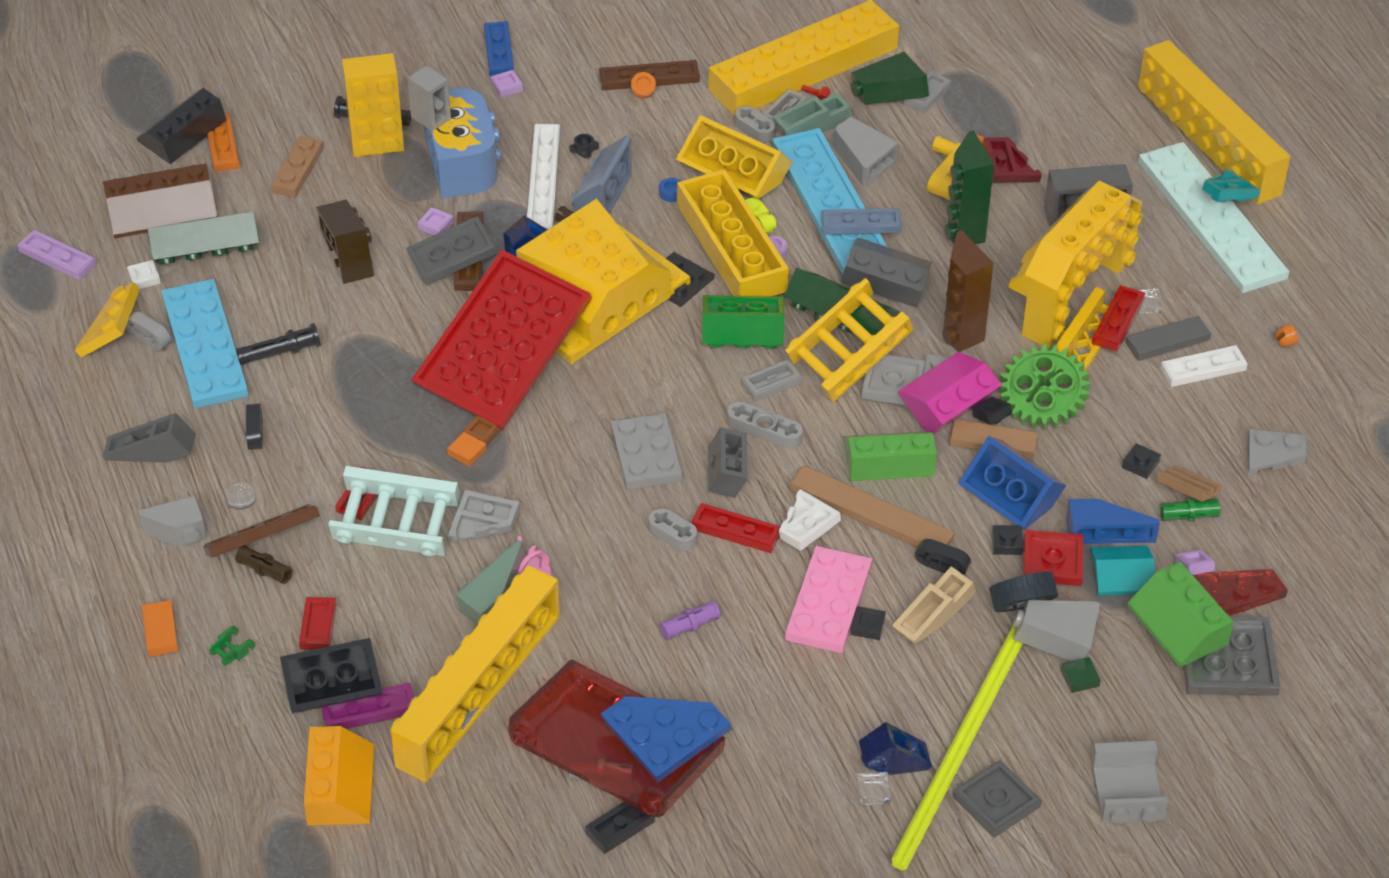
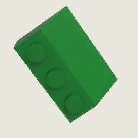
M703 295L702 344H707L710 347H722L726 344L735 345L738 348L762 345V347L768 349L784 346V297Z

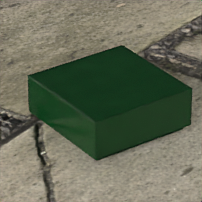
M1090 657L1061 664V672L1071 693L1100 687L1101 680Z

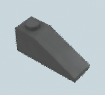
M173 413L108 436L103 458L109 461L170 462L191 454L196 433L177 413Z

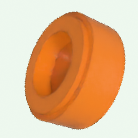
M646 72L637 73L631 81L632 93L642 99L653 95L656 88L654 77Z

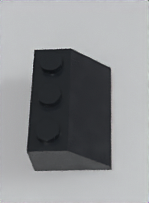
M202 88L138 136L137 141L167 163L172 164L206 137L210 131L215 130L227 120L221 101L215 95Z
M370 638L280 656L283 679L292 714L383 695Z

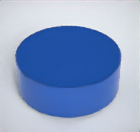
M676 178L662 180L659 184L660 198L664 201L676 202L677 182L681 180Z

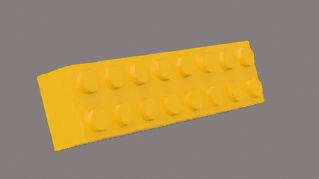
M868 0L709 67L708 90L734 116L735 111L742 106H750L755 109L776 101L788 89L797 92L801 90L802 85L811 86L897 49L899 25L872 0Z
M1170 40L1145 48L1138 82L1140 91L1154 102L1156 107L1160 108L1216 166H1219L1223 171L1230 169L1260 189L1258 199H1252L1257 205L1282 195L1291 156Z
M529 565L521 574H517L514 577L509 589L504 594L498 596L494 607L488 614H484L480 618L474 631L464 637L461 646L454 655L451 654L447 657L443 668L436 676L433 675L429 679L426 688L419 697L416 696L412 699L404 715L393 722L390 733L396 768L425 783L429 780L560 618L558 579ZM479 707L466 727L461 729L466 714Z

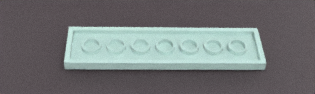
M1184 142L1139 155L1138 163L1241 293L1288 279L1289 270L1232 200H1226L1224 203L1217 202L1211 199V195L1202 190L1204 181L1213 177Z

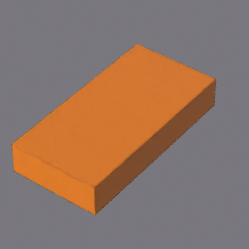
M167 600L142 605L148 656L179 652L172 601Z

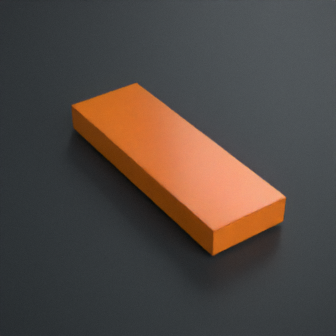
M225 113L227 120L208 134L215 172L240 168L229 113Z

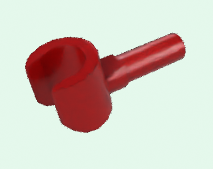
M802 85L801 87L802 91L817 96L820 101L827 98L831 93L828 87H822L821 90L807 85Z

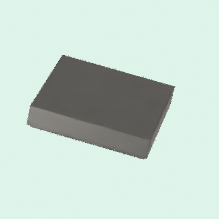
M1001 760L953 790V798L993 838L1040 808L1042 802Z

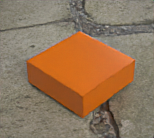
M463 432L447 448V455L471 467L487 450V444Z

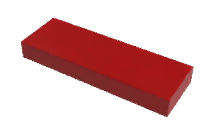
M1120 285L1092 337V344L1118 352L1145 299V292Z
M704 503L700 504L691 521L698 532L767 553H772L780 537L779 529L781 526Z

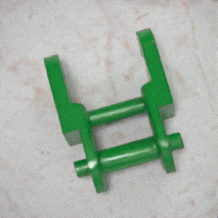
M231 626L218 636V641L212 644L209 649L211 655L218 654L222 658L221 662L223 665H228L235 659L240 661L248 654V647L251 649L255 647V642L251 639L235 647L229 643L232 640L231 634L236 636L239 632L236 626ZM226 647L231 649L227 653L223 651V649Z

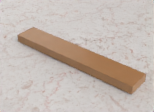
M803 466L790 483L791 491L797 493L801 489L840 513L913 546L918 547L924 539H933L950 546L954 540L955 532L809 467Z

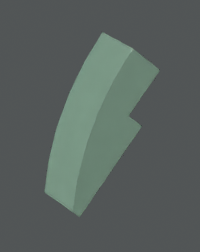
M837 92L821 101L817 96H814L773 116V120L786 135L817 128L824 132L836 128L839 123H843L852 116L851 106Z

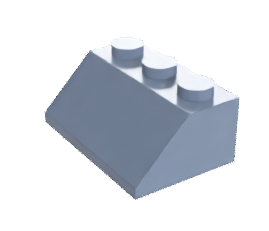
M625 136L602 149L598 158H594L591 170L588 175H584L579 191H575L573 194L572 206L575 207V212L597 198L609 214L611 213L632 176L631 137Z

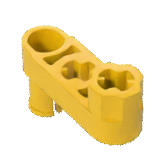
M941 136L935 138L932 144V151L943 154L947 158L931 175L927 184L928 192L950 200L948 187L952 182L950 167L953 165L954 153L960 146V142L956 144Z

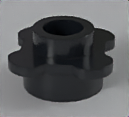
M579 134L574 138V144L569 146V150L583 158H589L592 152L599 148V143L594 141L593 136L590 134Z

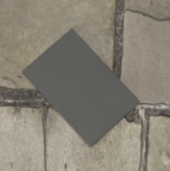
M478 216L406 248L425 285L497 254L496 247Z

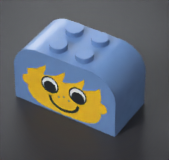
M449 89L451 120L434 131L424 126V134L441 199L486 191L496 183L498 178L497 162L501 161V156L496 143L500 142L498 128L493 127L495 126L493 111H488L485 98L479 92L472 89Z

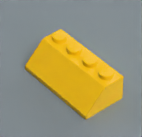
M699 115L676 158L678 162L704 174L725 169L737 189L758 199L782 183L792 164V161L781 151Z

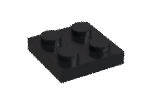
M675 252L666 258L690 276V284L684 283L676 288L674 294L668 299L679 307H682L714 280L712 272Z

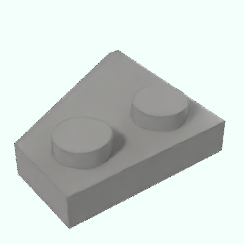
M1256 429L1249 430L1248 476H1255L1258 470L1269 467L1272 471L1288 465L1294 466L1305 463L1306 435Z

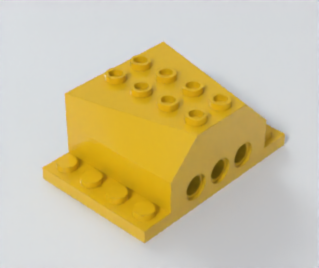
M597 198L516 250L518 258L589 292L592 296L591 301L555 352L571 365L668 300L674 294L676 288L684 283L690 284V276L617 224Z

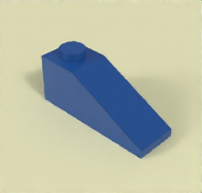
M1069 499L1066 515L1068 533L1083 534V544L1156 543L1160 525L1159 519L1100 499Z

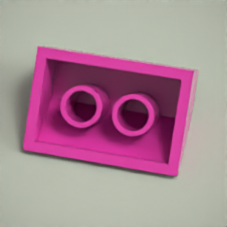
M957 352L900 389L897 393L924 430L932 432L934 435L955 421V419L970 411L973 406L988 399L1002 384L985 362Z

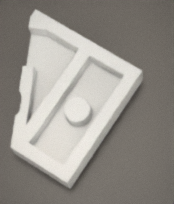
M800 489L796 494V503L794 507L790 506L787 519L783 521L779 534L781 540L802 551L839 523L841 517L839 511Z

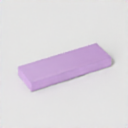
M33 230L17 244L20 253L79 281L97 265L94 257L36 230Z

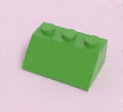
M920 431L844 436L850 481L930 477L935 475L937 452L932 432Z
M1181 561L1156 572L1128 602V608L1179 667L1229 645L1234 624L1233 620Z

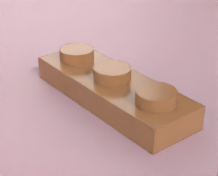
M298 137L271 184L272 193L296 198L324 149L322 140Z

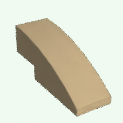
M950 567L935 585L929 583L892 625L893 629L914 644L920 642L951 619L977 593L974 582L953 567Z

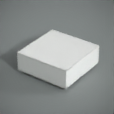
M153 260L127 267L131 282H134L139 289L161 284Z

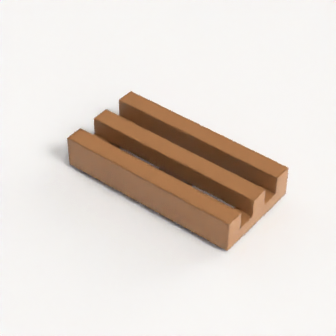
M1175 465L1172 469H1166L1165 472H1158L1157 481L1198 501L1203 502L1220 494V484Z

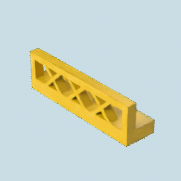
M1095 287L1056 344L1059 353L1067 348L1068 357L1076 354L1077 363H1084L1083 371H1087L1102 348L1096 345L1093 346L1092 338H1089L1087 332L1095 331L1101 322L1098 317L1099 314H1105L1109 307L1104 304L1106 290ZM1088 347L1090 353L1078 355L1076 349Z

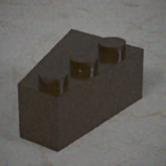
M347 199L317 206L320 229L329 251H334L338 257L334 259L337 268L340 267L343 284L373 277L374 272L368 243L372 242L369 228L365 227L362 217L358 216L356 208H352Z

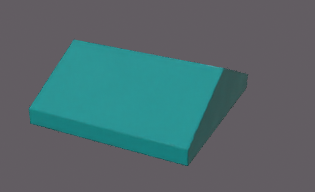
M1148 546L1090 547L1098 596L1135 595L1155 574L1154 557Z

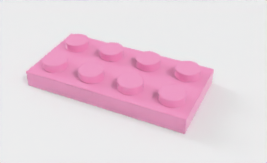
M816 546L785 632V640L843 654L856 608L859 606L872 567V558Z

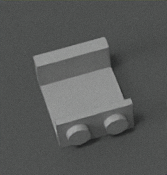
M1156 741L1094 743L1091 765L1102 823L1114 822L1119 824L1128 821L1155 822L1165 819L1168 798L1161 797L1155 769L1158 752Z

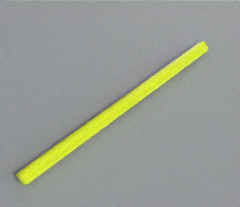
M1012 626L892 856V867L898 868L900 871L908 868L1023 643L1013 639L1016 629L1014 626Z

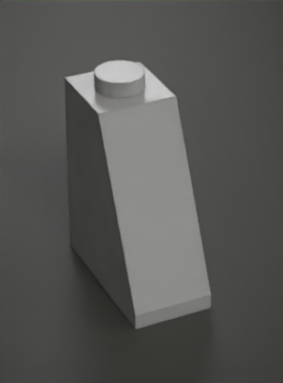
M852 116L836 126L834 130V149L862 186L867 187L897 162L899 144L897 141Z
M1028 600L1024 609H1018L1013 618L1012 626L1016 627L1013 639L1068 661L1084 659L1091 649L1100 603L1096 601Z

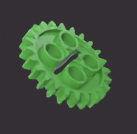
M1043 344L1041 351H1038L1032 345V353L1029 354L1022 349V358L1013 355V365L1005 364L1007 373H1001V381L1003 383H1001L1002 386L1000 387V392H1003L1001 393V400L1011 404L1013 419L1021 416L1022 425H1025L1030 420L1032 421V429H1035L1038 423H1042L1043 429L1046 430L1048 423H1052L1055 428H1058L1059 420L1069 424L1068 415L1075 418L1078 417L1076 408L1084 410L1085 402L1083 400H1089V392L1087 390H1090V382L1087 381L1089 379L1088 371H1083V362L1077 363L1076 354L1068 357L1067 348L1059 353L1057 345H1054L1050 351L1047 350L1046 344ZM1041 367L1051 368L1045 372L1039 370ZM1025 384L1031 386L1029 389L1026 390L1019 388L1020 386ZM1061 384H1069V385H1071L1070 387H1068V388H1066V389H1062V388H1059V387H1058V386L1061 385ZM1046 401L1051 403L1047 407L1039 406L1041 402Z

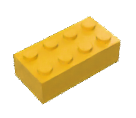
M394 54L342 59L350 138L354 157L404 151L398 78Z

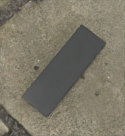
M1196 316L1127 336L1126 345L1135 358L1140 361L1209 341L1211 332L1201 318Z

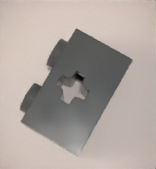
M720 427L708 446L709 492L735 498L748 478L747 433Z

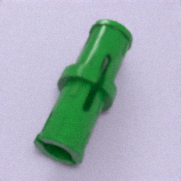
M1189 498L1183 502L1160 504V517H1162V521L1187 519L1189 522L1195 521V518L1220 517L1221 514L1218 498L1208 499L1203 502L1194 501L1192 498Z

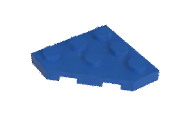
M625 696L601 713L605 724L657 783L732 730L731 723L710 702Z

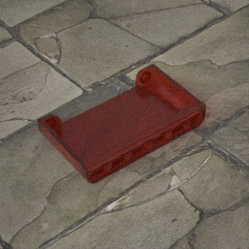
M570 659L509 717L508 733L511 741L515 745L653 817L663 816L723 752L726 737H720L657 783L601 717L602 712L625 696L647 697Z

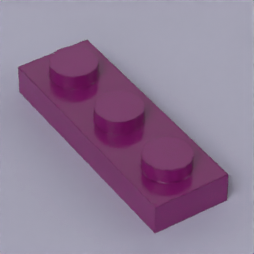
M406 683L383 688V695L322 707L325 726H341L349 729L402 717L414 698L411 684Z

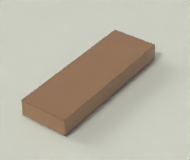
M959 419L954 421L950 446L980 450L987 437L991 436L1004 441L1028 459L1034 458L1038 432Z

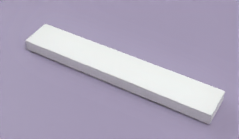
M535 124L526 224L527 234H542L553 227L560 124Z

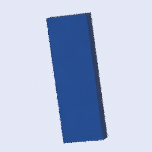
M508 21L484 23L489 76L514 70Z

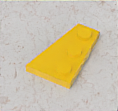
M134 282L124 287L123 285L118 286L112 291L110 298L74 350L81 358L123 335L140 291Z

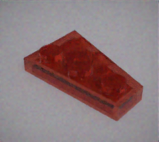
M1273 569L1206 572L1193 575L1228 616L1285 598L1288 591Z

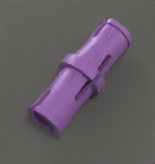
M712 600L692 610L689 608L683 610L682 614L660 622L659 627L663 637L669 640L683 632L696 631L702 624L719 619L721 614L716 602Z

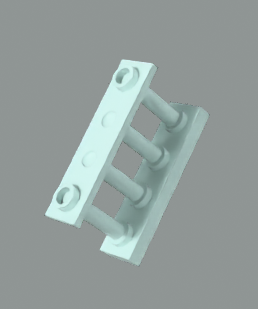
M350 466L345 467L343 477L346 488L351 493L342 522L329 521L332 539L344 544L354 542L420 552L430 557L435 555L445 556L444 540L438 534L445 508L447 506L458 507L460 492L457 482ZM365 493L379 495L370 526L354 524L362 494ZM393 497L407 499L398 530L382 528L389 500ZM421 501L434 503L427 534L410 532L417 504Z

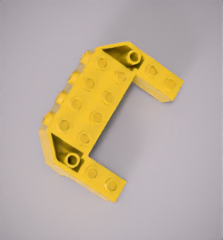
M1098 181L1085 191L1028 249L1020 262L1023 264L1017 276L1015 278L1012 277L1008 288L1027 297L1022 336L1040 345L1046 344L1047 348L1050 349L1056 341L1061 339L1067 330L1065 321L1070 311L1068 300L1072 292L1084 284L1086 277L1091 272H1095L1099 265L1118 274L1126 266L1132 265L1136 258V252H1134L1135 245L1139 239L1138 225L1143 217L1141 213V200L1104 182Z

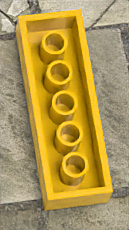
M723 169L677 182V206L733 296L772 297L785 293L788 288L789 268L726 170Z

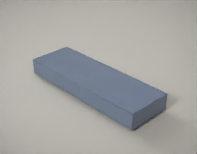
M900 208L821 210L823 234L901 233Z

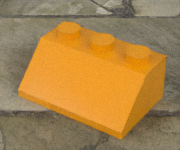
M341 726L309 728L304 809L307 825L370 824L375 752L373 743Z

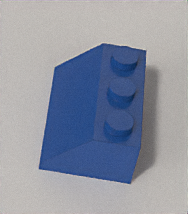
M991 436L987 437L959 481L961 486L1017 526H1022L1023 530L1048 512L1067 486L1004 441Z

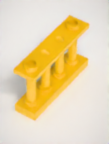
M866 278L860 283L853 285L845 297L805 333L793 339L785 350L793 365L802 358L824 379L821 386L825 395L833 403L914 330L910 318L906 314L901 312L896 317H892L870 297L874 293L870 282ZM861 304L885 325L876 335H871L850 315ZM841 322L865 343L856 353H851L830 333ZM821 340L844 361V364L836 371H830L810 352Z

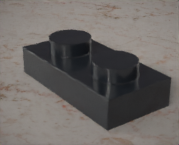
M635 794L586 825V835L606 854L655 822V814Z

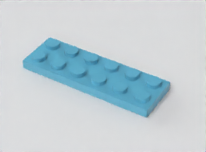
M214 279L161 290L194 409L248 397L246 382Z

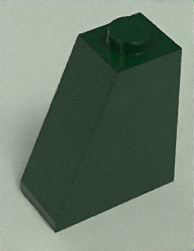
M905 52L851 72V91L864 104L929 96L927 75Z

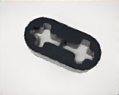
M261 403L246 404L248 450L263 449Z
M933 539L922 540L915 551V558L919 563L942 573H946L950 567H953L965 575L971 564V558L966 552Z

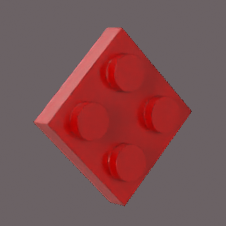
M1025 530L1023 575L1048 571L1053 573L1055 584L1082 586L1083 534Z

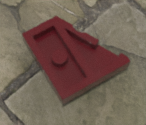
M984 137L982 145L994 163L992 182H1040L1041 172L1039 170L1034 171L1027 164L1028 158L1017 149L1009 137Z

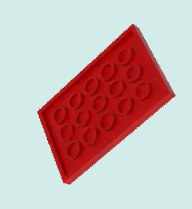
M501 250L412 378V382L414 385L476 417L478 415L497 425L503 431L591 301L592 296L589 292Z

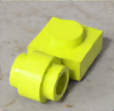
M756 197L746 199V203L766 234L772 233L773 229L777 227L774 216L769 214V210L760 199Z

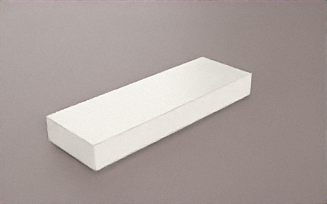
M1237 345L1162 361L1160 369L1170 387L1246 371L1248 363Z

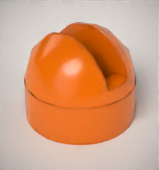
M1290 323L1281 326L1275 333V339L1279 340L1278 344L1280 346L1289 347L1299 341L1298 335Z

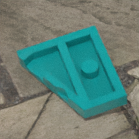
M1230 169L1224 171L1223 177L1221 174H1216L1213 178L1206 179L1202 188L1203 191L1211 195L1212 200L1221 203L1226 202V200L1245 202L1246 199H1258L1260 193L1258 187Z

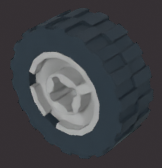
M1048 571L1018 576L989 587L995 612L1024 609L1028 600H1053L1059 596L1053 573Z

